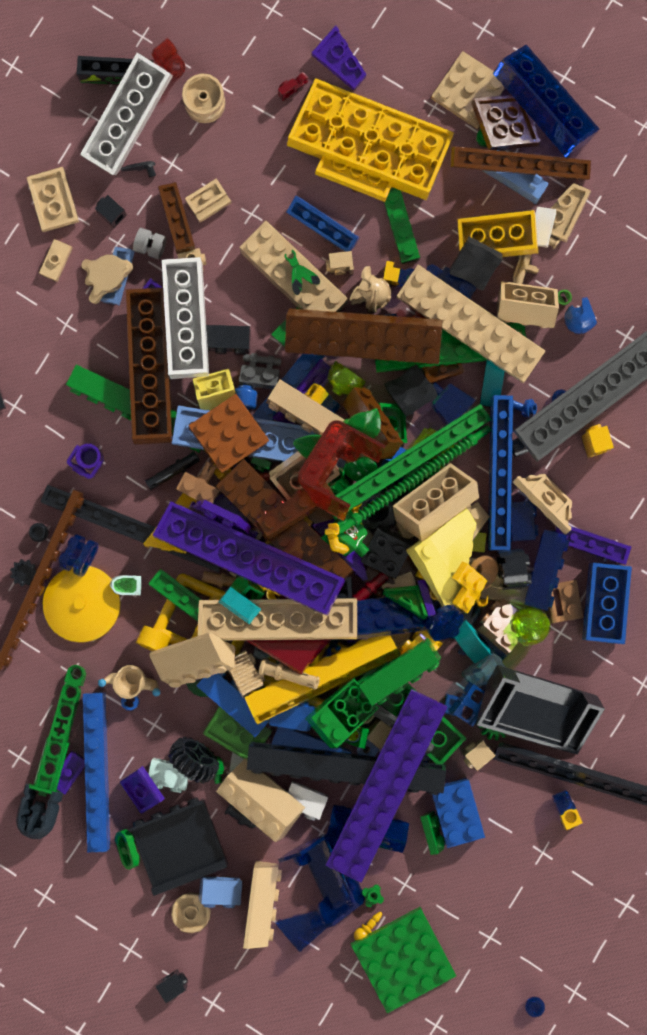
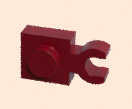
M302 72L295 79L292 78L290 81L286 80L280 84L278 96L282 101H285L296 93L298 88L308 83L306 74Z

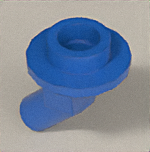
M533 399L525 400L524 404L513 400V408L521 411L523 417L532 418L536 414L537 404Z

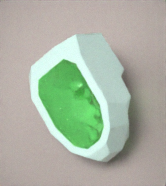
M116 576L110 581V587L118 595L141 596L142 579L141 576Z

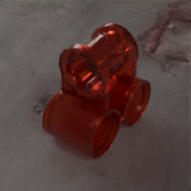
M166 38L152 50L151 55L160 67L163 66L167 72L173 75V78H179L185 71V63L177 54L178 51L174 44ZM174 65H175V66H177V65L180 66L179 71H177V70H176V71H173V70H172L173 67H174Z

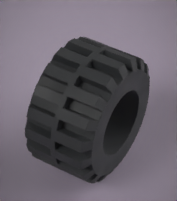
M389 485L364 501L359 510H362V507H367L369 500L376 499L377 497L380 498L381 494L384 495L385 492H389V489H393L395 485ZM397 495V499H393L392 502L388 501V509L386 511L375 512V514L371 513L370 517L366 516V520L362 519L363 527L366 530L370 528L371 532H375L378 525L388 530L391 529V525L394 526L397 523L393 505L400 501L402 496Z

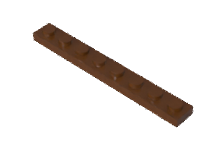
M457 146L451 148V167L590 180L591 160Z

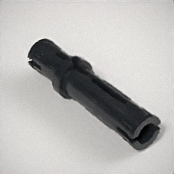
M195 451L182 459L178 458L174 464L146 479L145 482L149 489L152 491L179 473H185L186 469L200 462Z

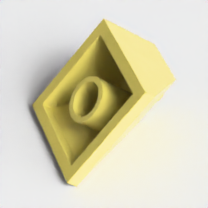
M229 368L211 373L208 377L193 379L200 409L211 411L235 394Z

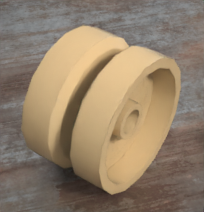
M198 74L187 80L183 87L182 97L186 112L191 119L198 123L206 124L220 118L224 112L226 102L222 85L218 79L209 74Z

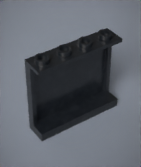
M198 797L188 800L187 805L180 807V804L168 808L169 812L162 814L160 811L150 815L151 819L144 821L142 818L132 822L133 826L129 828V832L132 831L152 885L151 891L153 896L227 868L228 862L204 798L199 800Z

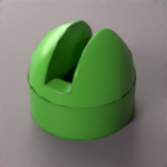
M568 290L559 291L558 303L568 305L572 300L571 293ZM563 293L568 300L566 303L564 302V299L561 297V294Z

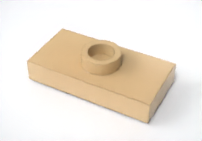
M54 239L39 274L58 282L72 251V246Z

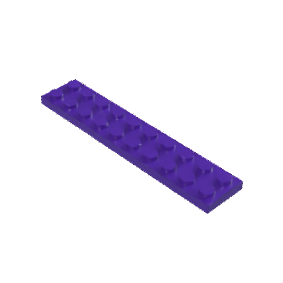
M171 501L153 533V536L161 541L328 616L345 582V579Z
M413 689L410 690L326 862V866L362 883L447 710L446 705Z

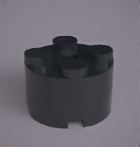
M514 549L497 552L499 556L496 557L499 567L498 577L503 579L504 582L500 583L502 590L523 588L531 585V575L527 573V566L530 565L529 556L525 554L524 550Z

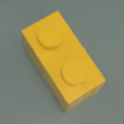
M601 424L589 427L586 433L581 436L588 458L606 453L614 448L607 426L601 427Z

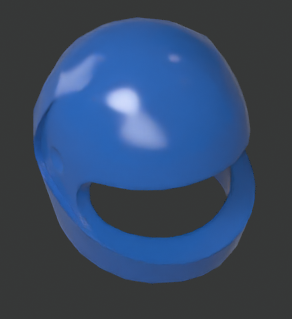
M588 297L582 298V305L579 308L571 305L566 310L564 316L565 325L575 334H584L597 325Z

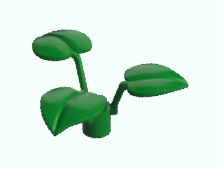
M375 408L370 411L357 413L344 420L342 428L337 430V434L330 444H328V439L322 435H308L294 440L293 445L306 459L320 460L326 457L327 449H331L341 435L344 441L351 442L353 461L345 463L344 471L350 479L358 482L377 470V464L368 457L356 458L355 438L358 435L366 440L375 438L381 429L380 414L378 409Z

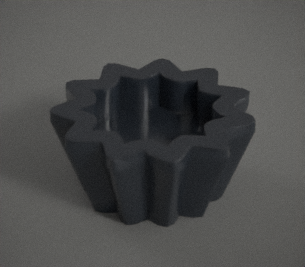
M23 559L19 563L14 562V567L10 569L12 572L10 578L14 579V584L19 583L21 587L25 584L31 585V581L36 574V570H34L36 565L31 564L30 560L24 561Z

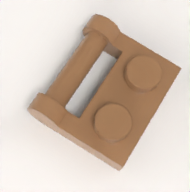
M577 580L542 586L547 598L550 618H548L549 624L584 618ZM555 589H558L562 616H557L553 594Z

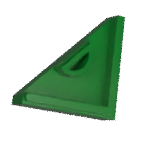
M418 585L385 588L383 590V595L420 618H427L428 615Z

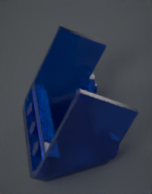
M328 832L314 838L278 859L279 863L293 859L298 866L308 864L322 894L323 900L317 906L321 921L310 928L311 932L335 926L364 902V895L358 881L326 866V862L338 840V836L334 832Z

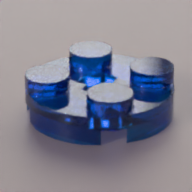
M446 605L437 609L438 613L434 617L431 615L427 619L426 631L433 641H439L448 637H456L460 632L459 628L463 623L464 616L455 606Z

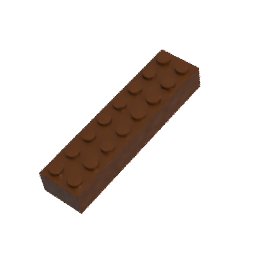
M163 288L126 289L132 440L134 445L172 443L170 377L168 375Z
M289 308L286 314L285 352L439 364L443 320Z
M244 459L216 485L258 530L259 528L256 525L258 515L266 510L270 512L275 509V505L278 502L284 500ZM304 519L269 539L277 549L340 576L345 580L354 572L336 552L330 549V546L321 539Z

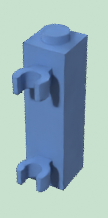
M482 170L534 204H537L549 184L538 174L526 175Z

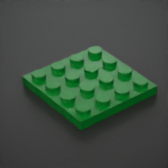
M421 907L351 943L357 958L387 1013L456 977V973Z

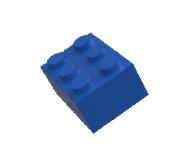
M467 777L445 783L444 794L432 795L447 848L485 838L471 785Z

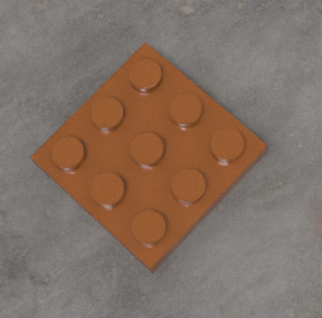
M234 394L188 425L190 431L221 474L270 441L237 394Z

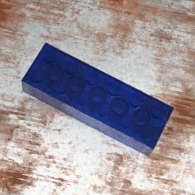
M527 44L503 58L494 70L493 74L566 158L586 145L600 130Z

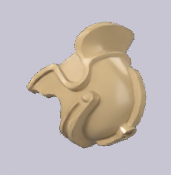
M365 266L361 275L362 281L353 290L349 301L352 302V305L365 301L368 312L376 313L378 308L383 309L390 302L391 289L384 279L371 275L370 266Z

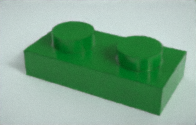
M431 811L425 813L420 818L430 854L435 855L445 849V841L440 834L439 819L435 816V812Z

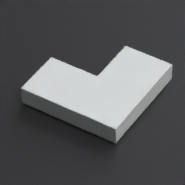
M537 207L535 215L538 246L548 248L556 209Z

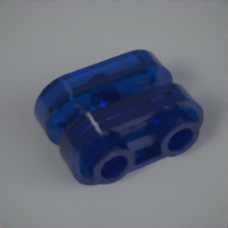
M76 534L69 539L68 547L60 555L58 563L60 568L66 571H70L74 567L73 573L83 577L98 552L99 544L92 540L85 544V537Z

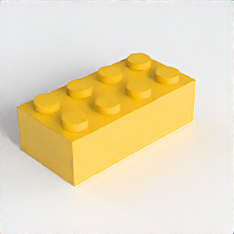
M534 210L458 219L460 250L470 236L502 253L503 257L538 253L536 215Z

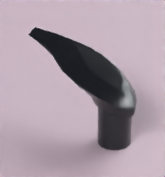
M153 161L130 164L121 168V171H141L146 169L149 178L156 176L153 167L155 162Z

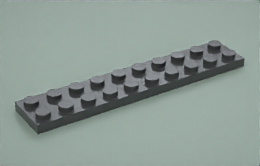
M647 331L513 431L536 462L647 379Z

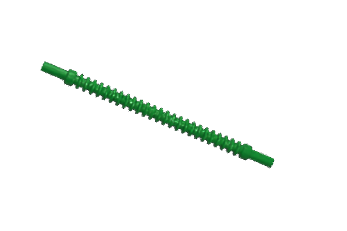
M487 425L475 434L468 435L466 439H462V442H458L453 448H449V451L446 450L445 454L442 453L436 459H433L432 463L428 462V466L424 465L419 471H415V475L411 474L410 477H406V480H402V483L393 486V489L390 488L389 492H385L384 495L381 494L380 498L377 497L376 501H371V504L368 503L367 507H362V510H358V513H353L350 519L339 526V535L352 526L362 523V519L366 520V516L370 517L371 513L375 514V510L379 511L380 508H384V504L388 505V501L392 502L393 499H397V495L401 496L402 493H406V490H410V486L414 487L415 484H419V481H423V478L432 475V472L435 473L436 469L439 470L440 466L444 467L445 463L448 464L449 460L452 461L453 457L457 458L462 452H466V449H470V446L476 445L479 439L491 432V428Z

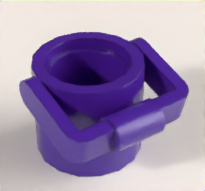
M92 444L77 445L67 459V464L73 468V471L88 479L96 475L104 462L103 453ZM74 456H75L76 461H77L78 464H75L74 462H72V459L74 458Z

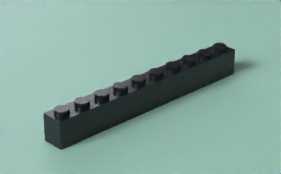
M251 742L248 750L246 770H251L255 774L269 772L273 776L286 774L297 779L310 777V780L320 781L321 779H327L332 783L344 781L349 782L350 785L358 786L365 784L377 757ZM420 762L408 787V791L413 793L427 791L430 795L444 794L446 765Z

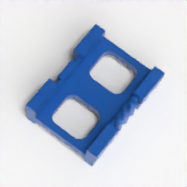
M469 681L463 690L465 694H462L461 699L458 700L459 703L455 702L450 712L473 727L476 723L483 698L479 703H476L471 699V696L475 690H479L483 693L484 697L485 691ZM464 706H468L473 710L468 719L460 715Z

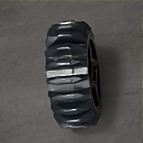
M183 737L176 740L170 747L168 754L169 762L173 764V768L178 770V773L183 774L190 781L194 780L196 783L201 782L204 784L212 780L219 769L218 758L214 756V752L210 751L209 747H206L204 743L193 740L191 737Z

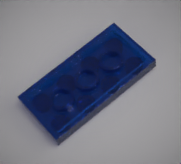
M388 597L357 601V639L429 630L428 618H420Z

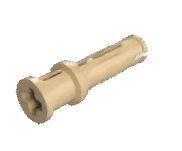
M267 658L262 660L259 668L260 675L272 676L278 681L284 679L313 689H317L319 685V677L306 673L300 675L294 670L287 668L283 663L276 664L270 662Z

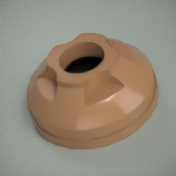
M481 556L472 561L470 565L473 569H476L478 565L480 566L477 572L487 580L483 590L489 588L494 583L499 571L497 561L489 556Z

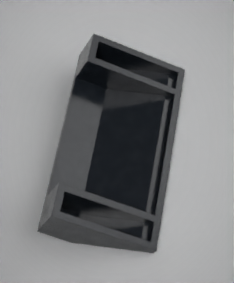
M497 665L488 680L476 725L578 755L605 708L597 695Z

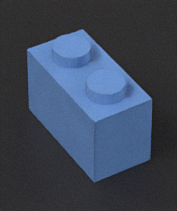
M208 876L200 878L199 901L201 904H204V907L214 908L215 905H223L225 908H235V905H241L242 880L240 878Z

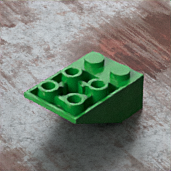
M355 678L327 698L305 718L329 748H338L379 709L376 704L371 705Z

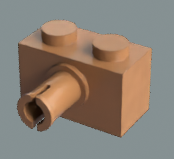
M206 461L199 477H194L185 472L176 489L197 501L206 500L214 503L220 490L211 486L209 481L217 467L212 465L208 471L211 463Z

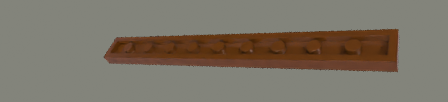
M73 490L1 649L0 671L6 669V667L8 668L12 663L13 657L11 655L21 643L19 637L22 632L26 631L29 625L27 620L37 607V604H35L36 599L41 597L45 589L43 586L45 579L48 580L53 571L51 566L60 556L61 552L58 550L61 544H64L68 538L67 530L69 526L72 527L76 520L75 512L77 508H81L84 502V498H82L84 493Z

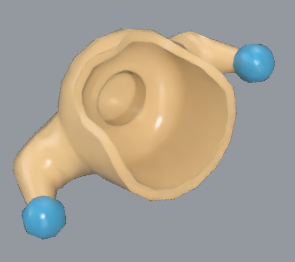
M126 665L117 673H111L104 679L98 680L100 687H104L106 684H113L115 693L125 699L136 697L142 690L152 691L155 697L161 694L158 682L145 677L143 670L135 665Z

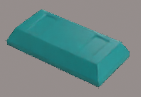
M232 587L218 601V603L249 625L261 611V608Z

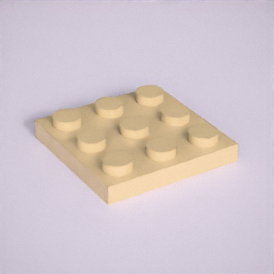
M462 51L431 96V99L478 129L479 123L471 104L472 100L481 97L501 96L509 81Z

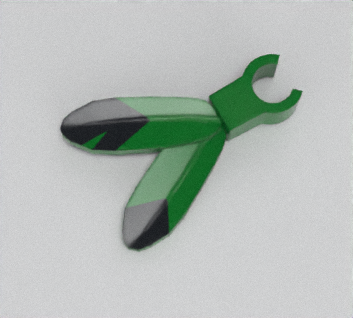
M292 250L291 253L294 255L292 259L287 258V254L284 257L293 268L292 290L295 295H299L302 290V278L315 285L320 284V279L314 272L299 265L296 253Z

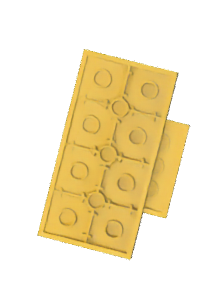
M315 78L288 136L287 146L321 159L315 175L385 202L391 187L427 201L454 132Z

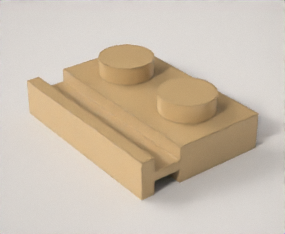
M217 178L185 198V201L200 223L232 203Z

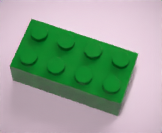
M426 638L364 679L359 687L372 706L376 703L381 705L388 700L389 694L392 692L396 695L405 689L406 683L409 681L413 684L422 678L421 676L424 671L427 670L430 673L440 664L441 656L429 638Z

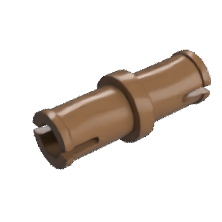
M204 570L202 582L219 585V588H222V586L230 588L237 578L227 576L223 572L218 574Z

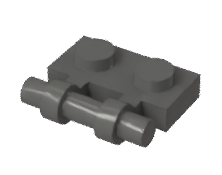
M257 353L244 355L243 361L250 362V366L242 365L239 385L274 389L279 380L280 370L273 369V366H281L282 359L275 358L272 355H268V357L258 356ZM257 363L267 364V367H256Z

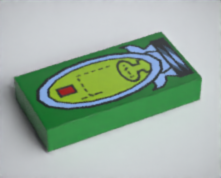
M360 726L344 742L365 749L369 729Z

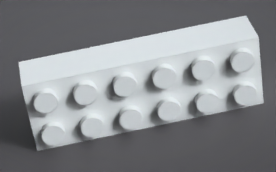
M136 53L80 155L110 174L117 175L173 75L139 53Z
M201 257L162 260L168 375L171 379L208 377L209 364Z

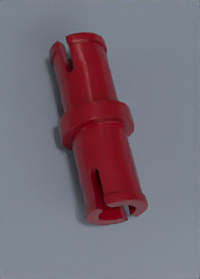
M379 572L371 581H366L364 587L353 595L352 598L357 599V604L361 606L371 595H375L382 585L389 581L388 577L384 573Z

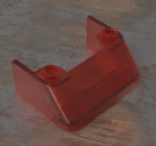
M334 420L328 424L300 469L298 482L317 507L344 521L351 504L332 495L323 485L340 458L347 462H354L362 453L379 463L386 445L342 421Z

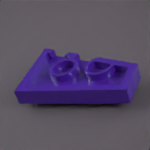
M335 25L312 51V56L352 90H355L366 78V73Z

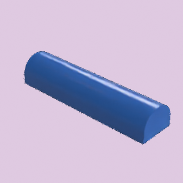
M298 196L294 197L286 213L345 252L352 251L360 238Z

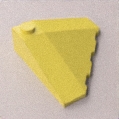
M467 507L423 541L419 540L406 549L447 615L458 609L452 602L462 588L452 577L462 561L469 564V558L472 555V539L477 523Z

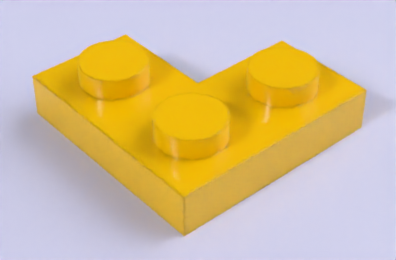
M462 561L452 577L462 588L452 603L468 614L479 594L484 589L487 580L469 564Z

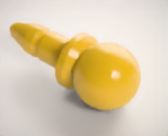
M382 912L376 913L367 922V925L362 924L361 928L355 930V941L364 938L372 932L371 929L380 921Z

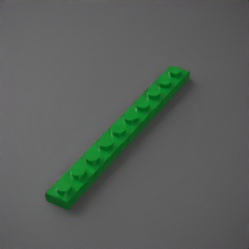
M481 404L327 500L324 505L335 520L489 423L492 419Z

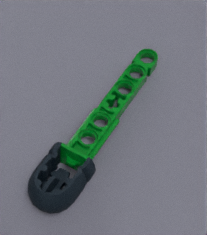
M73 665L67 670L64 680L67 683L62 687L50 734L45 741L34 784H25L23 791L25 796L21 798L16 817L17 828L22 835L30 839H41L47 836L52 831L60 808L58 803L62 801L63 793L57 790L69 746L68 739L81 696V686L83 687L86 678V670L79 665ZM76 668L81 671L79 679L72 677V672ZM70 687L76 690V695L73 698L67 696V690ZM68 706L71 710L68 717H63L61 713L62 708ZM59 719L68 720V723L59 722ZM62 726V729L65 730V732L61 733L59 736L57 728H61ZM54 744L60 747V752L57 755L51 753V747ZM52 763L55 770L49 775L45 768L47 764ZM36 790L39 791L38 795L47 797L48 793L51 794L50 800L47 803V810L45 809V803L36 801L35 805L32 806L33 800L36 797Z

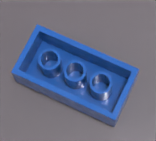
M589 563L582 640L625 644L631 566Z

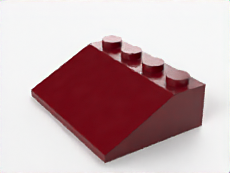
M265 591L260 600H270L266 596L267 591ZM275 594L276 599H289L282 595ZM331 639L246 641L302 675Z

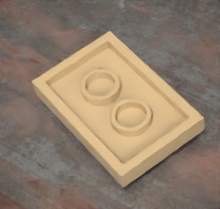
M63 167L27 177L43 232L79 222Z

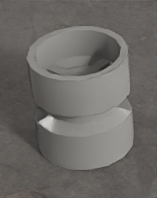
M140 228L134 240L133 251L140 254L148 253L149 257L159 260L164 252L167 237L158 233L152 235L150 230Z

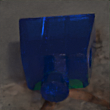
M436 382L433 384L438 396L431 403V407L445 425L461 417L476 401L452 384H449L444 390Z

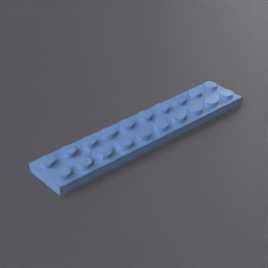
M178 406L172 445L203 449L188 428V425L208 413L209 410ZM254 418L270 441L248 457L284 462L298 452L293 445L294 440L303 436L317 434L312 431L311 433L301 428V425ZM334 445L331 449H327L328 455L338 468H344L347 461H353L349 454L341 453L334 449Z

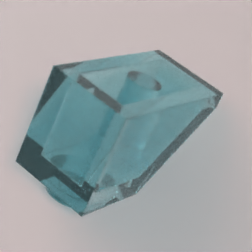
M492 653L476 664L474 663L469 666L461 675L467 682L470 681L479 687L488 683L497 665L503 667L505 665L499 656Z

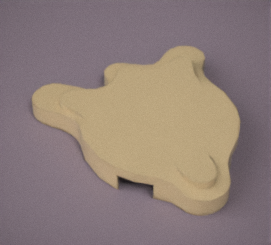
M105 255L93 261L85 259L81 265L87 272L85 284L94 286L89 296L90 302L98 304L105 294L114 292L122 287L121 283L124 277L127 278L128 274L133 270L132 263L128 260H122L115 255Z

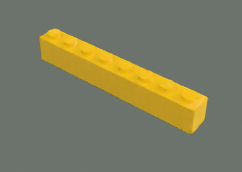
M388 630L378 631L366 640H359L355 645L349 648H342L336 654L326 656L320 662L309 665L303 673L320 678L317 689L282 679L278 682L269 683L261 690L252 691L244 698L256 723L259 724L399 657L398 649Z

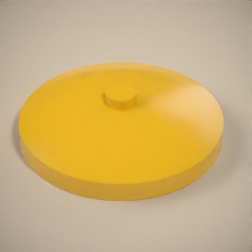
M85 565L66 568L54 576L48 584L43 597V612L51 629L60 637L73 642L93 641L108 633L116 623L121 607L120 595L114 593L110 587L111 577L100 569Z

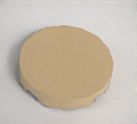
M190 892L181 895L172 907L171 915L174 924L181 931L195 933L206 926L210 919L211 909L204 907V904L200 903L198 893Z

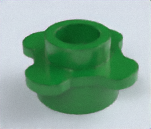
M377 884L362 890L367 907H372L376 903L381 904L384 901L380 893L381 887Z

